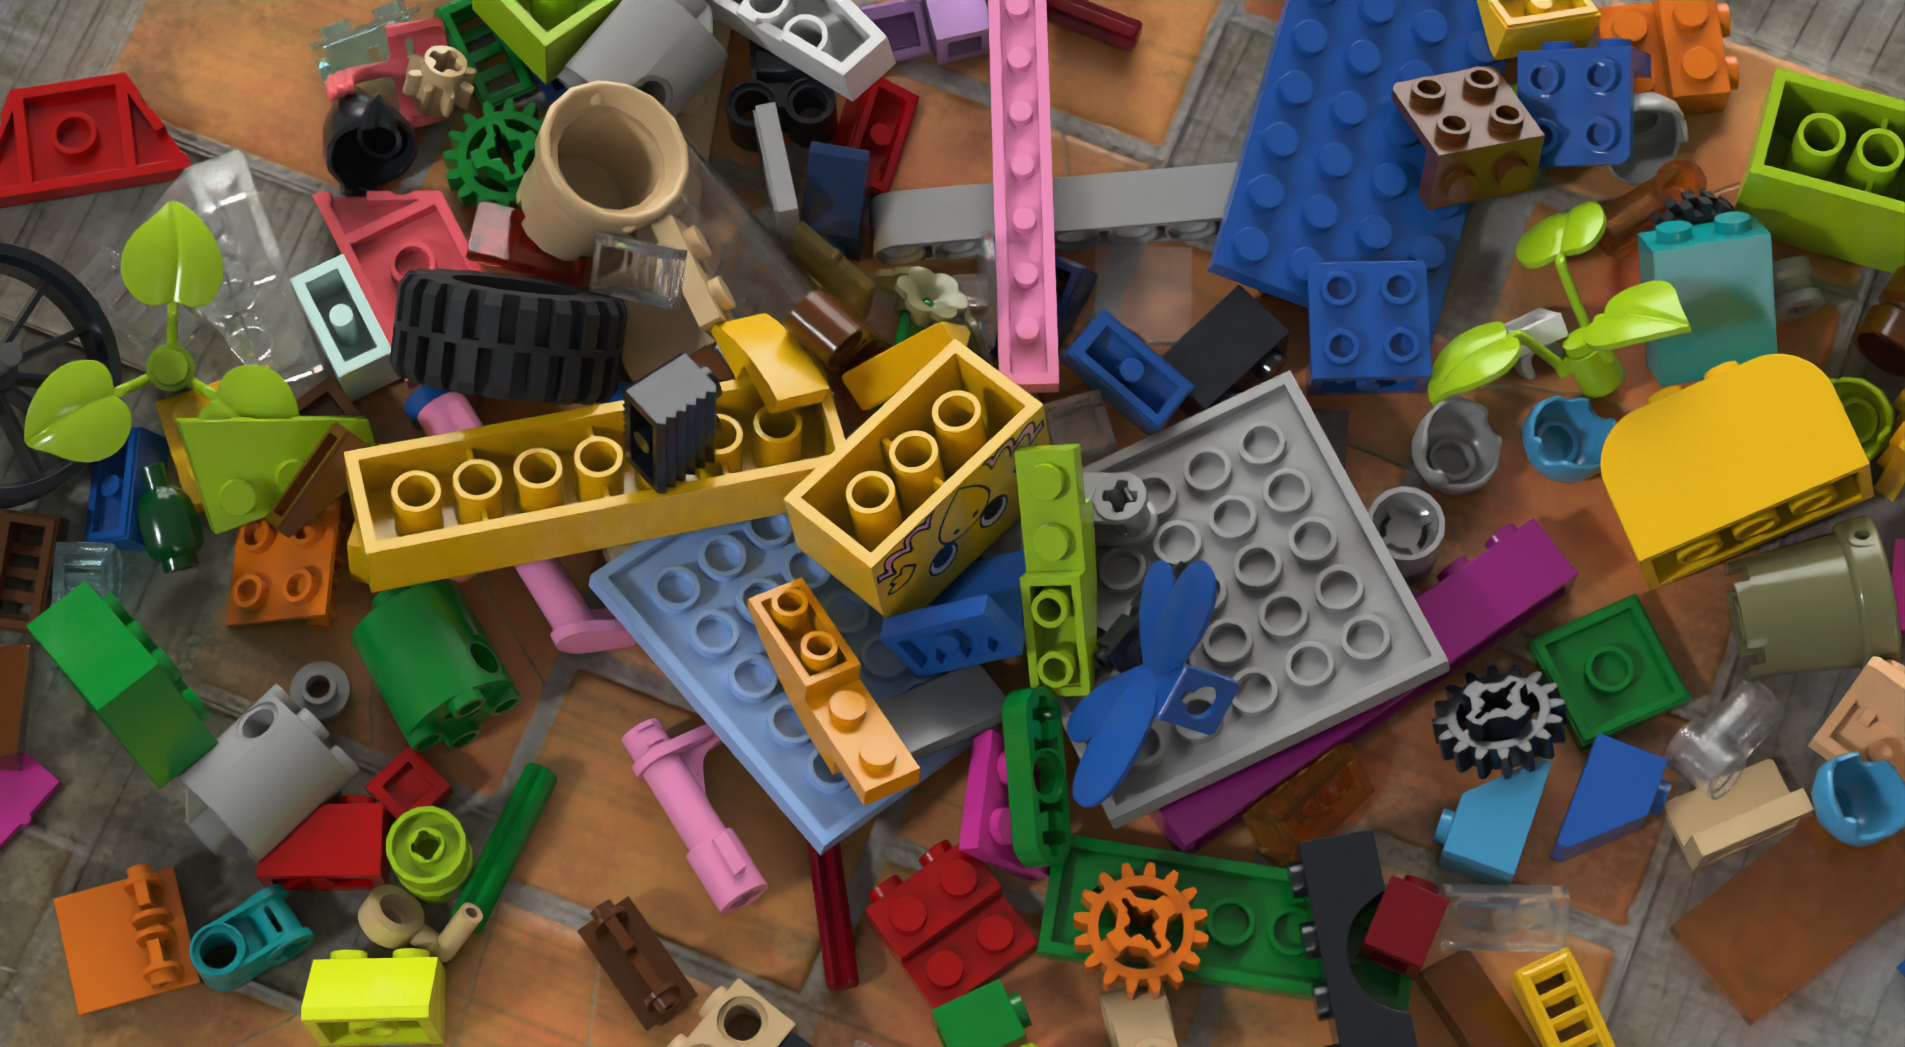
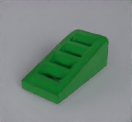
M453 0L434 9L433 18L437 17L443 20L447 46L457 49L464 55L467 60V68L476 69L475 64L500 53L506 59L505 62L478 73L477 71L473 85L475 88L473 95L482 112L484 102L489 101L493 108L496 109L503 106L507 98H513L514 101L536 91V86L524 62L486 23L459 34L456 28L457 25L478 17L472 10V0ZM487 35H493L496 42L469 54L465 45ZM513 72L517 80L516 82L488 93L484 85L485 83Z

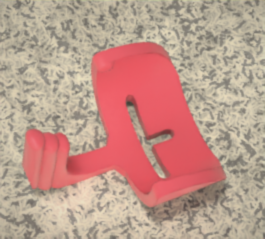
M437 17L385 25L390 51L387 61L346 68L344 71L338 70L334 74H329L326 79L327 99L333 103L338 98L354 94L355 85L390 77L395 82L400 114L414 128L444 121L450 118L457 108L456 105L454 111L449 114V117H432L417 109L413 102V95L403 94L402 91L409 63L406 38H412L415 54L422 57L425 56L426 51L431 46H447L443 20Z

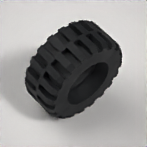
M412 269L405 274L398 285L390 363L397 376L402 379H408V381L416 384L429 385V387L457 391L462 394L561 405L606 403L618 390L628 310L620 296H615L607 291H598L591 287L572 285L571 283L474 270Z

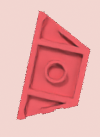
M412 190L410 193L403 195L395 194L391 191H367L366 197H333L331 191L318 192L312 195L340 254H344L390 346L392 345L398 285L409 270L442 268L483 272L441 190ZM404 379L409 390L419 385Z

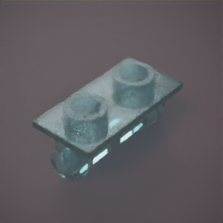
M398 0L371 10L374 21L352 28L349 19H345L318 29L317 33L320 40L310 43L312 52L323 48L327 58L316 61L324 83H326L329 74H334L338 70L344 71L349 67L371 64L372 61L367 49L378 46L383 61H387L390 51L385 25L412 21L411 16L420 13L419 5L406 8L404 0ZM406 38L405 40L408 58L412 53L415 54L412 38Z

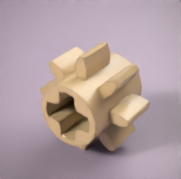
M444 45L431 46L426 51L424 57L414 53L411 54L402 91L403 94L413 95L414 105L422 113L432 117H449V114L454 111L456 105L463 109L469 108L475 89L473 85L477 69L467 68L466 58L457 49Z

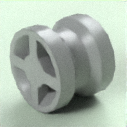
M1806 256L1789 257L1773 263L1776 324H1786L1808 317L1821 309L1825 304L1822 291L1814 287L1810 279L1814 270L1810 259Z

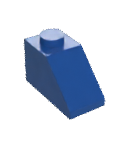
M1598 733L1587 756L1549 859L1562 863L1639 831L1648 813L1659 817L1672 785L1671 782L1662 779L1668 759Z

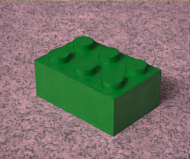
M84 581L26 625L86 704L158 789H161L218 744V741L204 724L213 716L197 694L190 687H187L181 679L183 675L166 653L156 646L146 631L135 619H132L111 592L101 599L90 585Z

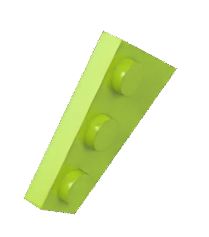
M363 415L291 416L290 419L229 417L228 420L175 418L210 528L215 534L266 517L332 423L338 422L372 447L376 446L369 420Z

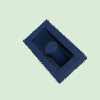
M811 141L800 224L803 252L811 253L817 260L827 263H842L845 259L860 262L870 214L869 202L873 198L870 151Z

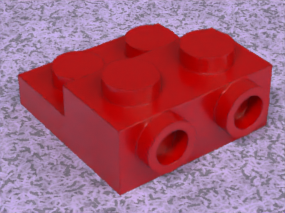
M948 839L937 843L926 851L918 861L923 869L904 882L899 875H893L876 886L868 895L873 904L865 909L866 921L931 1010L985 986L1038 948L1037 939L1004 897L1002 886L984 862L958 850L959 843L953 847Z

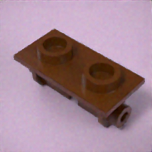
M629 896L616 905L611 900L602 902L590 913L594 920L577 930L646 1031L698 996Z

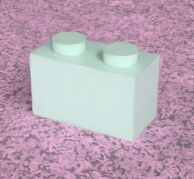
M344 254L289 279L312 330L345 395L351 402L400 379L390 363L391 346Z

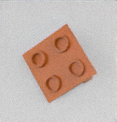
M339 500L332 502L290 538L272 526L266 520L267 517L237 528L226 626L236 627L306 619V626L311 629L325 630L330 628V621L337 618L338 610L335 608L336 590L332 586L341 583V575L335 572L334 569L343 566V558L340 556L342 534L346 533L347 524L341 521V502Z
M151 864L134 865L126 870L127 879L53 899L79 1016L201 983L199 974L189 955L191 937L174 866L152 872Z

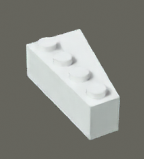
M704 0L717 13L718 17L716 20L851 101L857 99L896 64L888 37L851 0Z

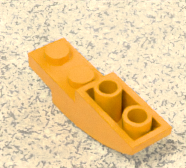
M802 577L749 598L748 609L772 666L801 723L831 773L835 775L842 772L864 806L919 783L920 767L860 680L861 663Z

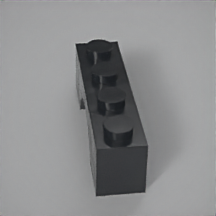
M1373 830L1298 842L1294 854L1296 861L1287 862L1286 864L1287 875L1293 899H1304L1308 921L1299 923V934L1305 960L1316 959L1320 983L1311 984L1314 1010L1318 1022L1328 1020L1333 1042L1332 1045L1324 1047H1418L1411 1013L1386 1007L1371 998L1356 981L1348 961L1347 940L1350 928L1365 911L1380 902L1385 891Z

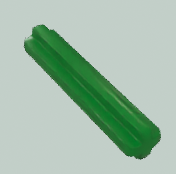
M529 762L525 766L451 913L452 919L462 904L472 903L482 911L483 919L472 932L474 934H479L483 931L557 783L555 773L541 764Z

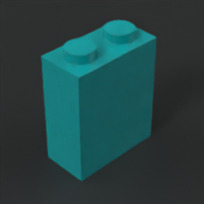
M1737 211L1726 212L1715 216L1714 222L1695 225L1687 221H1667L1658 224L1656 231L1638 233L1641 283L1655 280L1670 283L1678 293L1683 311L1691 325L1690 333L1645 342L1647 368L1661 386L1705 380L1704 375L1707 371L1728 361H1737L1740 365L1759 356L1778 354L1771 233L1754 215L1751 216L1748 213Z

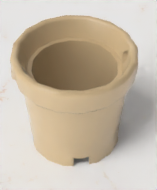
M596 80L567 90L550 105L535 140V157L531 166L525 172L516 193L517 204L521 200L522 210L526 216L521 222L526 234L542 251L563 261L576 262L580 256L591 257L597 255L594 260L603 258L619 245L627 234L652 224L679 200L689 175L688 145L676 119L653 96L627 83Z

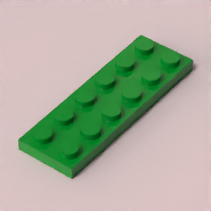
M1071 835V849L1065 862L1061 865L1051 866L1037 957L1084 965V962L1091 953L1075 952L1074 939L1087 932L1073 927L1074 913L1090 912L1081 903L1082 893L1084 890H1089L1100 894L1098 877L1103 872L1111 876L1114 881L1120 880L1123 863H1129L1134 875L1138 876L1143 875L1148 862L1155 863L1156 868L1155 878L1164 880L1173 870L1179 873L1176 886L1179 892L1195 887L1198 893L1195 902L1190 907L1191 910H1207L1206 924L1195 928V930L1209 935L1207 948L1201 950L1191 949L1200 958V967L1197 972L1181 968L1180 971L1184 981L1313 1001L1311 984L1320 983L1316 959L1305 960L1299 923L1307 922L1308 919L1304 899H1293L1286 868ZM1134 894L1137 898L1158 899V897L1149 894ZM1379 902L1365 911L1349 930L1347 940L1349 965L1356 981L1371 998L1386 1007L1408 1012L1412 980L1358 957V953L1380 904ZM1108 909L1104 911L1098 925L1101 941L1106 939V934L1116 927V924L1110 918ZM1180 920L1175 923L1173 929L1165 934V937L1172 945L1171 950L1174 954L1182 941ZM1130 922L1129 937L1132 938L1137 934H1141L1146 940L1151 939L1152 926L1150 924L1140 928L1135 922ZM1125 961L1122 964L1135 969H1148L1145 964Z

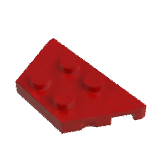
M126 72L10 90L0 114L2 118L0 125V208L195 177L190 159L167 132L165 125L154 110L145 102L140 91Z

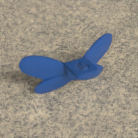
M1156 561L1151 565L1143 582L1139 607V635L1143 664L1118 674L1096 687L1076 706L1067 722L1069 738L1077 743L1090 741L1076 770L1072 788L1073 797L1080 806L1086 808L1095 807L1117 790L1135 763L1145 743L1154 717L1184 728L1212 735L1216 732L1237 694L1239 685L1235 680L1185 663L1201 641L1215 608L1217 594L1216 577L1207 562L1194 561L1184 569L1177 581L1172 567L1166 561ZM1202 687H1213L1216 697L1212 706L1202 714L1190 715L1187 712V705L1181 700L1185 690L1194 693Z

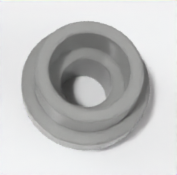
M317 661L305 665L295 674L290 684V697L301 710L306 708L320 722L334 719L346 709L351 698V685L347 675L340 667L330 662ZM325 681L330 684L329 692L324 697L313 698L309 695V690L314 683Z

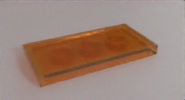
M1815 813L1672 924L1669 931L1747 1024L1751 1026L1905 904V832L1901 830L1893 836L1869 846H1850L1828 833L1818 823Z

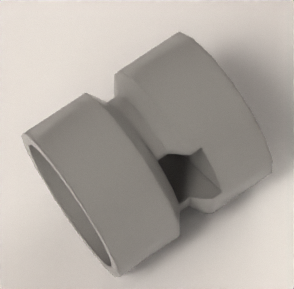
M1400 486L1386 490L1374 500L1368 514L1408 586L1420 582L1430 573L1437 559L1445 532V517L1441 506L1435 499L1418 488Z

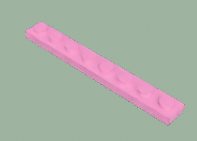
M988 0L998 368L1000 373L1027 393L1059 392L1046 0Z

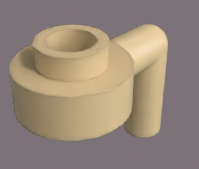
M380 885L374 888L358 911L359 924L372 942L390 949H401L412 944L418 949L428 950L430 957H438L441 962H448L455 956L483 919L482 911L476 905L464 903L443 931L439 933L424 923V911L418 900L408 891L394 885Z

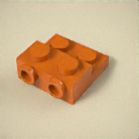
M1654 0L1653 3L1596 7L1602 14L1595 29L1597 40L1609 38L1632 40V47L1651 54V78L1634 79V93L1655 92L1676 101L1684 115L1724 111L1731 90H1737L1739 86L1737 57L1735 55L1725 56L1722 39L1729 37L1731 30L1730 11L1727 3H1717L1716 0Z

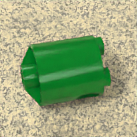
M442 579L381 591L372 601L374 610L369 612L358 623L350 637L405 739L415 753L425 751L443 742L446 743L449 750H456L468 745L481 734L478 725L491 716H498L511 710L522 699L458 583L454 580Z

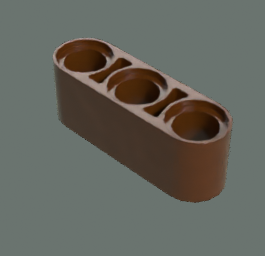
M817 289L805 296L793 308L784 324L785 330L827 370L840 377L850 369L893 347L852 307L822 289Z

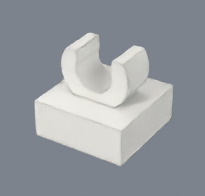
M1537 308L1504 324L1508 333L1518 329L1523 330L1552 353L1562 358V350L1555 341L1569 334L1561 313ZM1522 345L1521 356L1514 365V368L1521 377L1531 380L1536 377L1531 363L1535 353Z

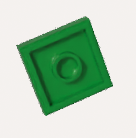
M1636 593L1528 640L1525 646L1537 670L1542 672L1545 685L1550 683L1557 684L1560 699H1564L1568 720L1566 726L1580 752L1592 747L1598 733L1614 738L1684 707L1692 699Z

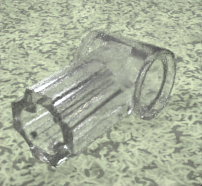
M1742 680L1702 723L1693 720L1678 731L1664 754V758L1668 759L1666 767L1711 799L1717 800L1723 797L1742 774L1747 757L1784 719V707L1776 700L1773 692L1758 681L1748 682Z

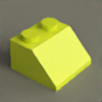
M397 949L393 951L392 958H368V953L361 950L333 951L330 954V959H319L312 962L301 1007V1021L320 1046L445 1044L446 970L438 957H430V952L425 949Z

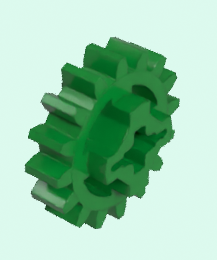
M507 98L503 111L495 112L489 101L484 102V116L479 119L466 112L462 116L466 131L451 130L448 136L454 150L443 152L446 168L451 170L446 173L450 190H459L457 196L460 205L465 209L476 203L479 219L484 221L493 210L499 211L503 225L509 224L512 212L520 211L522 216L526 217L522 210L521 200L517 204L516 193L525 172L531 166L535 157V140L545 118L544 116L538 120L537 106L532 102L524 108L523 112L516 111L513 98ZM501 148L505 149L508 158L511 157L515 174H511L508 165H504L500 152Z

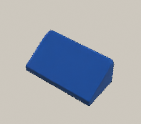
M1105 309L1095 317L1059 358L1062 364L1148 436L1160 431L1195 387Z
M141 426L131 428L125 444L115 454L103 460L93 462L83 547L93 550L147 551L138 519L139 501L146 492L140 468L163 462L167 471L169 445L165 437Z

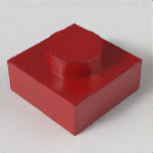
M409 745L364 786L368 794L375 798L377 803L384 804L389 815L395 821L403 813L416 807H439L454 793L451 785L418 753L413 752Z

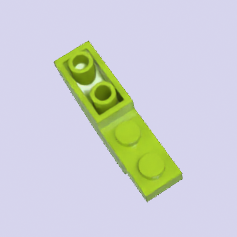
M1080 444L1020 446L1014 451L1026 566V572L1020 577L1030 687L1045 686L1056 697L1087 696L1094 690L1096 661L1093 658V654L1097 649L1095 645L1097 641V565L1092 498L1085 499Z

